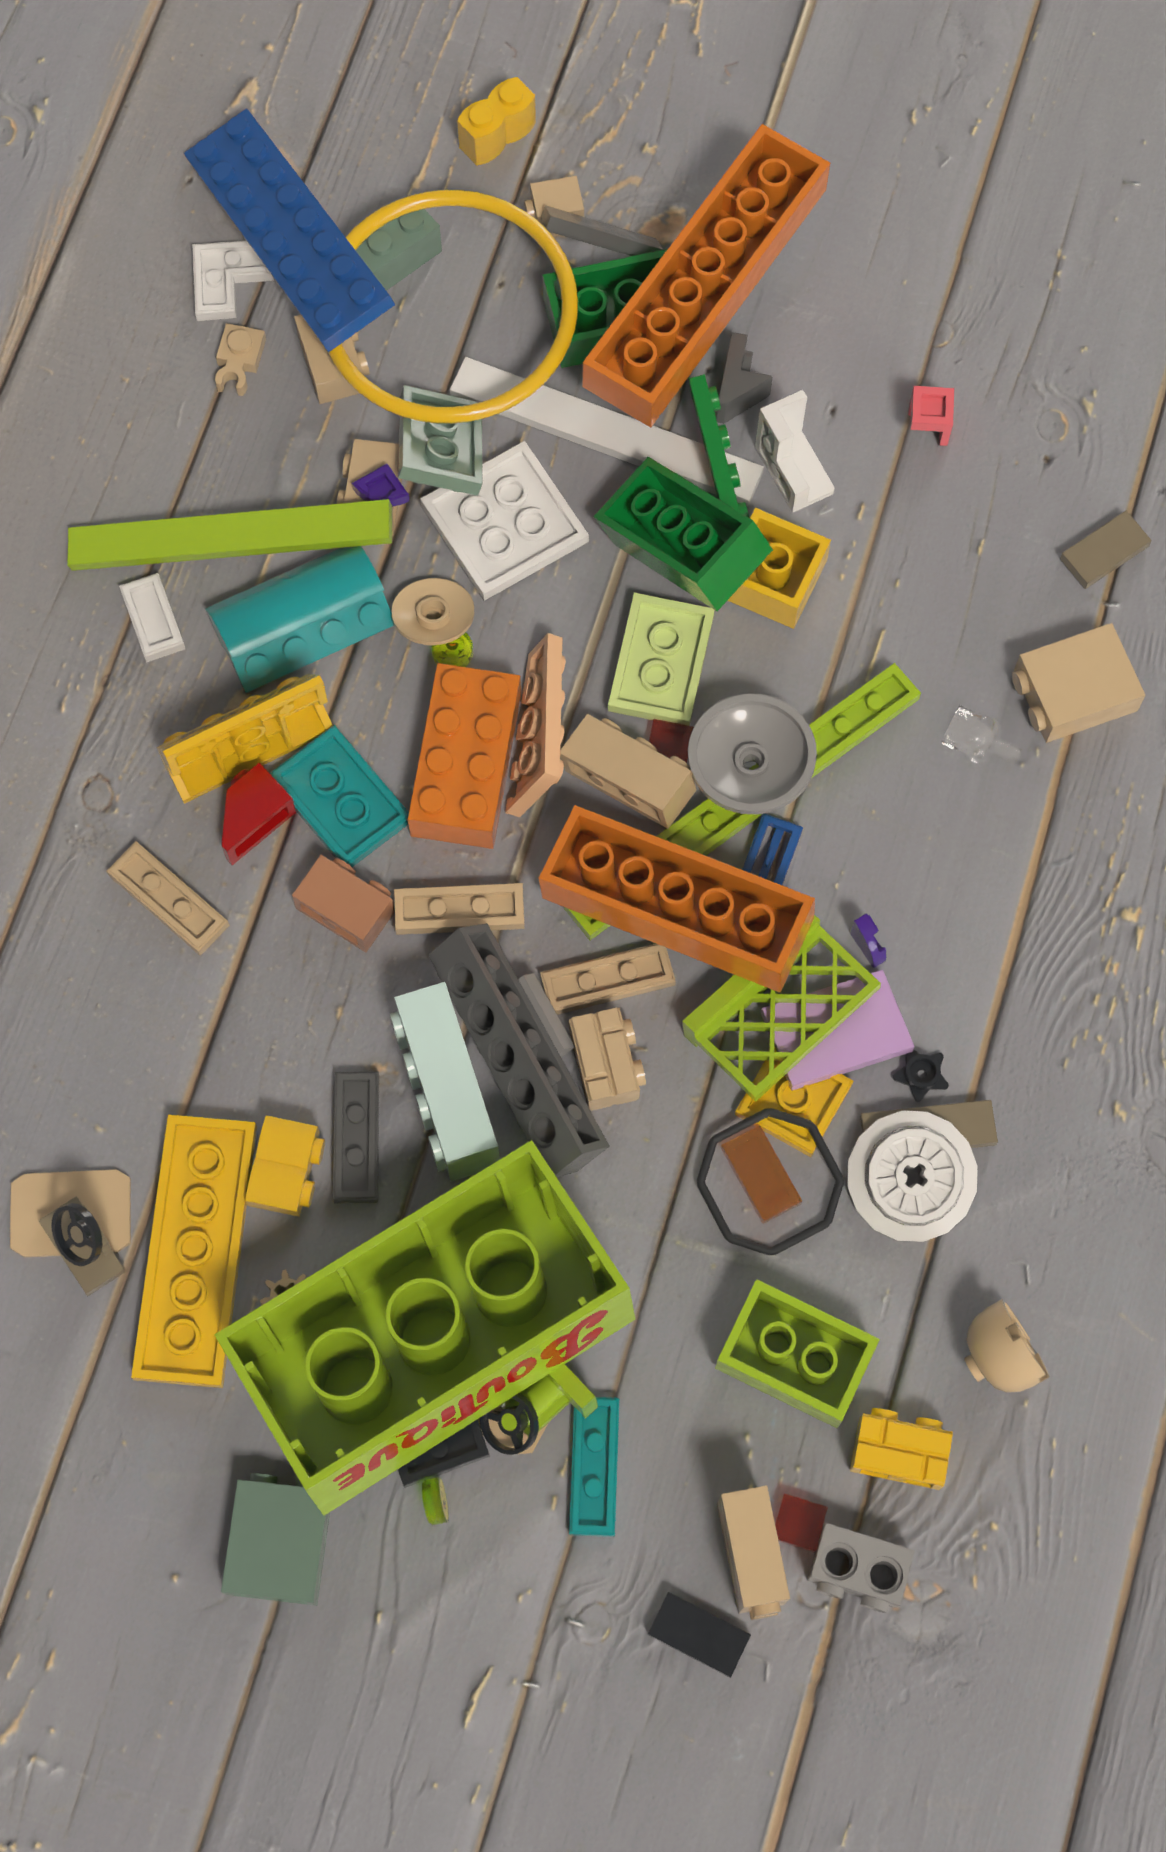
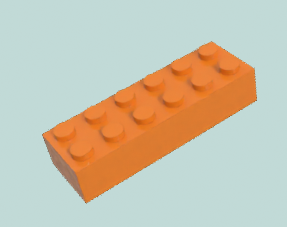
M574 805L539 876L541 894L545 900L780 993L814 920V897Z

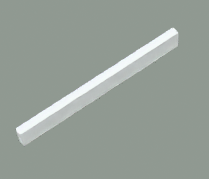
M465 357L450 388V396L483 402L509 391L525 378ZM544 385L518 405L499 413V415L637 466H640L647 457H650L702 490L717 495L705 447L702 443L655 426L650 428L639 420ZM725 452L727 463H736L741 487L734 488L737 502L745 501L746 506L749 507L763 475L764 466Z

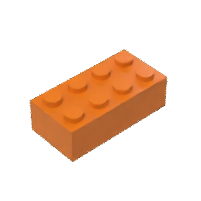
M437 663L408 815L411 837L494 849L521 700L520 675Z

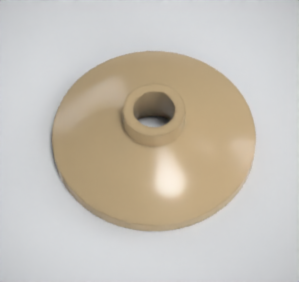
M441 578L422 579L409 584L398 593L392 604V620L398 632L408 640L423 645H441L458 639L470 628L475 614L474 602L467 590L453 581Z

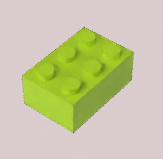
M756 1279L722 1349L715 1369L824 1423L838 1428L843 1421L880 1339Z

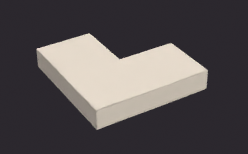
M247 241L192 244L195 315L197 321L237 318L235 283L274 281V277Z

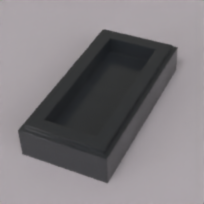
M670 1592L667 1593L647 1634L731 1678L751 1634Z

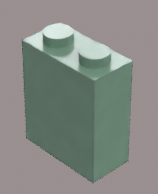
M251 1473L250 1481L238 1479L221 1592L229 1596L317 1606L330 1512L325 1516L321 1513L298 1478H296L295 1486L277 1484V1476Z

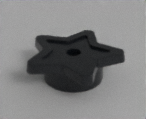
M913 1049V1052L906 1054V1066L893 1074L894 1081L910 1087L916 1102H920L929 1090H946L949 1087L948 1082L941 1074L940 1067L944 1058L942 1053L932 1055L920 1054ZM918 1071H924L926 1076L923 1078L919 1077Z

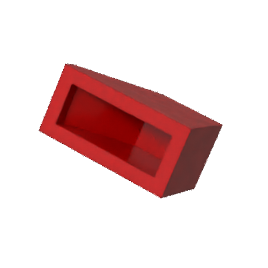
M260 763L251 770L246 768L240 771L232 779L230 787L226 792L222 849L227 861L232 866L296 813L293 798Z

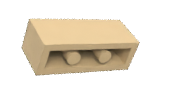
M587 714L560 750V758L564 763V769L567 773L669 829L697 790L692 777V771L685 761L676 756H671L669 759L658 753L657 749L649 741L641 737L636 739L629 737L623 733L617 724L606 718L600 721Z

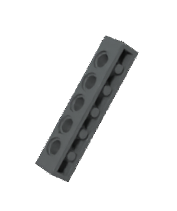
M486 923L458 928L428 955L437 971V975L442 982L446 983L449 995L457 1008L459 1016L468 1028L479 1053L483 1056L497 1082L499 1090L503 1093L517 1119L519 1127L523 1130L528 1141H533L556 1177L578 1172L609 1148L610 1145L489 925Z

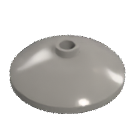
M741 694L716 703L697 721L689 740L688 762L696 785L707 798L718 806L741 814L769 813L790 804L808 786L816 765V742L805 718L788 703L763 694ZM753 761L759 767L755 770H749L745 768L744 764Z

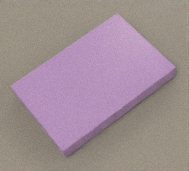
M883 970L871 973L881 983V988L785 1075L791 1091L802 1088L807 1084L811 1085L830 1079L831 1076L837 1074H845L913 1052L915 1046ZM859 978L837 984V995H856L866 985ZM832 986L808 994L832 995ZM776 1003L775 1023H801V1003ZM806 1003V1023H825L832 1017V1004ZM837 1004V1011L845 1004ZM770 1006L764 1007L761 1010L764 1023H770ZM775 1031V1048L777 1052H793L801 1045V1032ZM806 1032L805 1040H807L814 1032Z

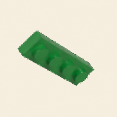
M705 374L689 378L690 392L717 498L749 518L746 502L738 503L734 488L741 487L736 463L728 464L724 451L731 448L726 425L718 426L714 411L721 410L716 386L708 387Z

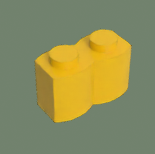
M518 77L507 79L498 84L491 91L487 99L472 103L458 117L459 148L476 166L486 164L495 159L504 150L506 144L524 138L533 129L536 123L535 94Z
M265 1116L245 1197V1202L248 1206L300 1217L302 1207L310 1208L315 1190V1182L309 1181V1175L313 1164L320 1165L325 1148V1139L319 1138L320 1131L318 1126Z

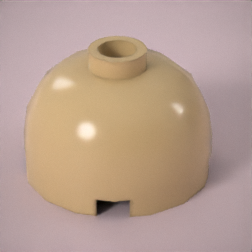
M1003 1299L987 1307L974 1318L968 1328L966 1338L971 1354L965 1357L964 1360L978 1382L985 1378L995 1389L1004 1392H1021L1036 1386L1050 1377L1039 1353L1035 1354L1029 1342L1031 1339L1009 1305L1006 1302L1004 1303Z

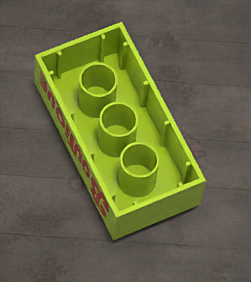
M531 1140L214 1335L304 1489L325 1516L544 1378L561 1365L566 1364L633 1322L636 1318L630 1287Z

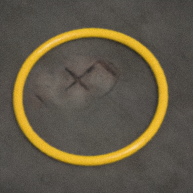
M437 190L410 195L381 207L356 225L346 236L347 240L356 250L371 234L388 222L405 214L432 207L461 206L475 208L507 219L527 232L540 245L550 259L558 277L562 298L561 319L556 338L549 352L527 378L509 391L483 402L455 407L421 405L406 401L384 391L358 370L346 353L342 343L331 350L329 355L347 382L377 406L391 413L417 421L453 424L471 422L502 413L530 397L545 384L562 362L571 344L578 315V296L573 271L564 251L552 234L537 219L523 209L491 195L465 190Z

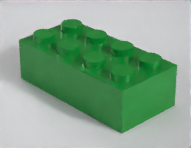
M668 249L572 268L577 288L578 315L571 344L560 363L561 368L583 364V361ZM553 272L543 274V301L553 340H555L561 319L562 298L557 274Z
M650 457L644 460L593 516L614 545L717 612L773 551L752 519Z

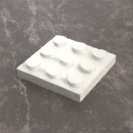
M525 441L482 464L483 484L478 496L438 488L420 498L421 507L484 601L589 542V534Z

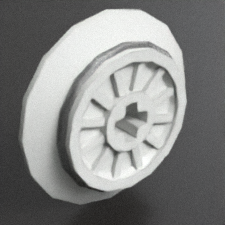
M899 1111L877 1119L858 1137L848 1159L847 1188L856 1211L875 1231L897 1241L924 1242L948 1233L967 1215L977 1192L978 1166L969 1142L951 1122L929 1112ZM919 1165L922 1168L919 1175L924 1179L923 1184H912L908 1187L905 1184L908 1177L903 1173L904 1168H915Z

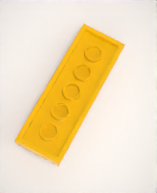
M168 1114L131 1375L133 1380L223 1388L227 1356L214 1334L232 1324L247 1208L245 1197L252 1170L257 1131L255 1122Z

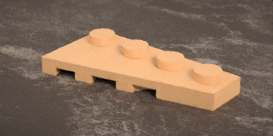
M547 633L528 654L521 701L528 708L524 712L520 724H518L516 740L523 742V747L519 760L512 763L510 780L517 782L516 795L514 798L510 797L507 799L505 813L521 817L553 784L559 782L564 769V763L560 760V745L564 736V726L561 724V708L565 700V692L562 690V673L565 668L566 659L562 655L563 638Z

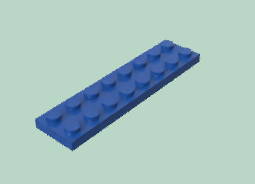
M247 108L183 153L328 353L395 306L391 296Z

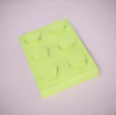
M634 593L608 702V711L689 728L715 610L709 607Z

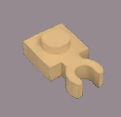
M226 323L216 356L218 366H222L215 376L218 392H223L227 381L236 380L238 381L236 385L238 396H243L246 393L248 385L245 371L257 373L266 342L264 330Z

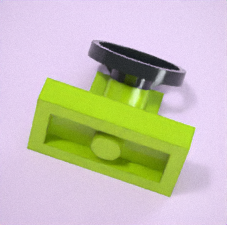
M563 1364L544 1378L499 1405L502 1409L501 1412L490 1411L480 1417V1426L486 1441L495 1450L503 1454L514 1455L531 1447L537 1438L538 1432L569 1403L577 1408L585 1419L598 1408V1403L595 1395ZM488 1419L498 1422L500 1430L504 1434L511 1436L514 1448L501 1444L495 1438L490 1429ZM523 1432H524V1434L528 1437V1439H527V1441L525 1442L524 1445H523Z

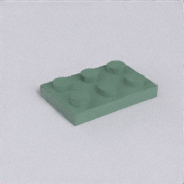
M407 385L403 386L400 398L406 401L435 407H455L479 403ZM399 416L398 478L478 496L483 484L482 419L450 424L422 422Z

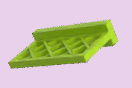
M814 915V920L793 964L795 965L802 958V966H792L789 975H802L801 994H775L776 991L772 989L771 994H762L768 989L767 987L733 975L682 1021L684 1037L695 1047L699 1046L755 1102L881 988V983L820 926V919L816 915ZM821 942L833 954V965L807 966V953ZM837 959L845 966H837ZM806 975H832V995L806 994ZM837 975H855L866 986L856 995H837ZM751 1003H770V1023L744 1022V1010ZM775 1003H801V1023H775ZM806 1003L832 1004V1017L825 1023H806ZM837 1004H845L837 1011ZM739 1015V1022H731ZM720 1031H739V1050L720 1051L710 1040ZM744 1031H770L769 1052L744 1051ZM775 1031L801 1032V1045L793 1052H774ZM806 1032H814L807 1040H805ZM730 1060H738V1068ZM743 1060H769V1074L755 1086L743 1074ZM774 1061H782V1062L774 1069Z

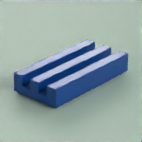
M763 814L742 870L751 873L768 826L776 828L759 873V877L767 879L784 831L791 833L774 880L775 883L783 885L803 827Z

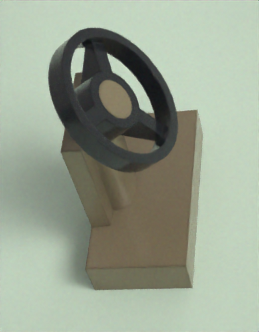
M77 1196L38 1220L87 1297L125 1273L123 1266L100 1230L97 1221L85 1205L81 1204Z

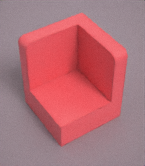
M913 386L908 415L911 416L910 430L939 432V445L947 446L953 427L954 388Z

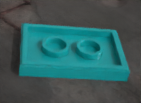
M335 725L270 773L293 798L296 812L332 855L343 860L351 867H354L409 825L408 810Z

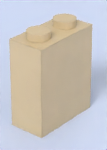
M1113 623L1020 654L1014 672H1012V680L1017 693L1025 695L1030 706L1028 715L1031 725L1036 732L1041 731L1046 743L1137 712L1146 696Z
M766 1485L721 1494L717 1502V1508L738 1614L749 1612L751 1620L776 1616L781 1612L780 1606H783L790 1599L768 1487Z

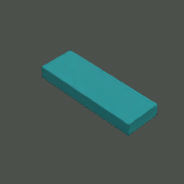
M596 1397L598 1408L586 1419L574 1407L569 1535L615 1537L620 1398Z

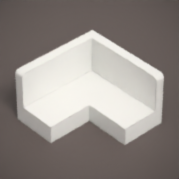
M803 390L760 409L755 449L792 513L833 495L835 489L802 432L807 396Z

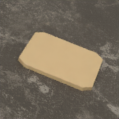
M117 1169L23 1174L11 1182L10 1249L24 1258L61 1256L38 1220L77 1196L81 1204L85 1205L97 1221L113 1253L120 1252L131 1244V1178Z

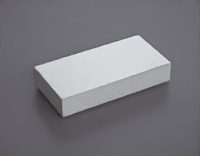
M158 573L119 586L146 663L186 649Z

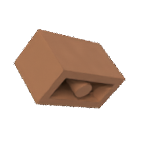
M320 855L292 894L295 908L367 953L395 913L393 900L390 898L391 893L387 888L374 880L366 883L356 877V871L343 860L335 858L331 861Z

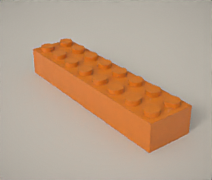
M761 124L583 361L582 387L651 428L824 194L827 188L831 163L766 125Z

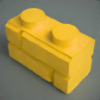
M872 1408L871 1414L862 1413L858 1421L850 1472L940 1490L944 1487L953 1432L942 1430L943 1422L924 1417H917L915 1424L897 1420V1412L881 1408Z

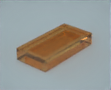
M760 1125L721 1145V1150L762 1224L802 1204L801 1197Z

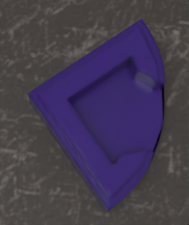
M388 463L352 483L353 490L364 501L389 499L392 507L410 501L409 494Z
M866 913L854 920L850 934L871 966L875 968L886 961V948L881 947L874 937V934L878 933L879 930L871 916Z

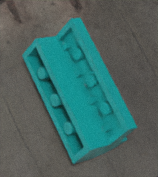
M361 546L338 548L205 608L221 646L227 652L246 693L394 626L392 612L383 593V585L373 564Z

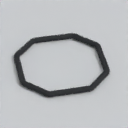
M773 1108L763 1109L713 1135L708 1141L697 1177V1187L724 1239L731 1244L766 1255H776L828 1228L833 1221L844 1185L843 1175L817 1126L811 1120ZM767 1117L807 1128L835 1179L824 1220L773 1247L732 1235L705 1183L717 1143Z

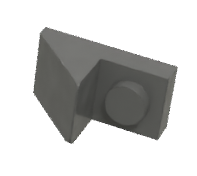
M734 332L731 334L719 396L721 410L717 411V423L725 424L769 397L771 393L773 377L767 374L750 372L753 352L746 351L748 337L746 334Z

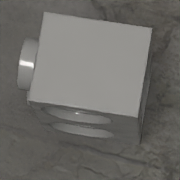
M825 1523L820 1532L807 1581L817 1583L815 1591L838 1599L843 1598L844 1592L862 1598L861 1606L887 1613L889 1606L897 1608L901 1605L915 1550ZM840 1551L847 1556L850 1564L847 1574L837 1576L829 1572L825 1564L827 1553ZM874 1565H885L892 1571L894 1582L890 1589L881 1590L873 1585L870 1579V1571Z

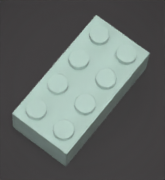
M438 983L396 996L394 999L397 1011L390 1013L392 1026L399 1049H409V1052L402 1055L412 1090L421 1088L422 1093L415 1096L425 1131L434 1129L435 1132L434 1135L428 1136L437 1170L438 1172L447 1170L450 1182L477 1174L500 1160L499 1149L446 983Z

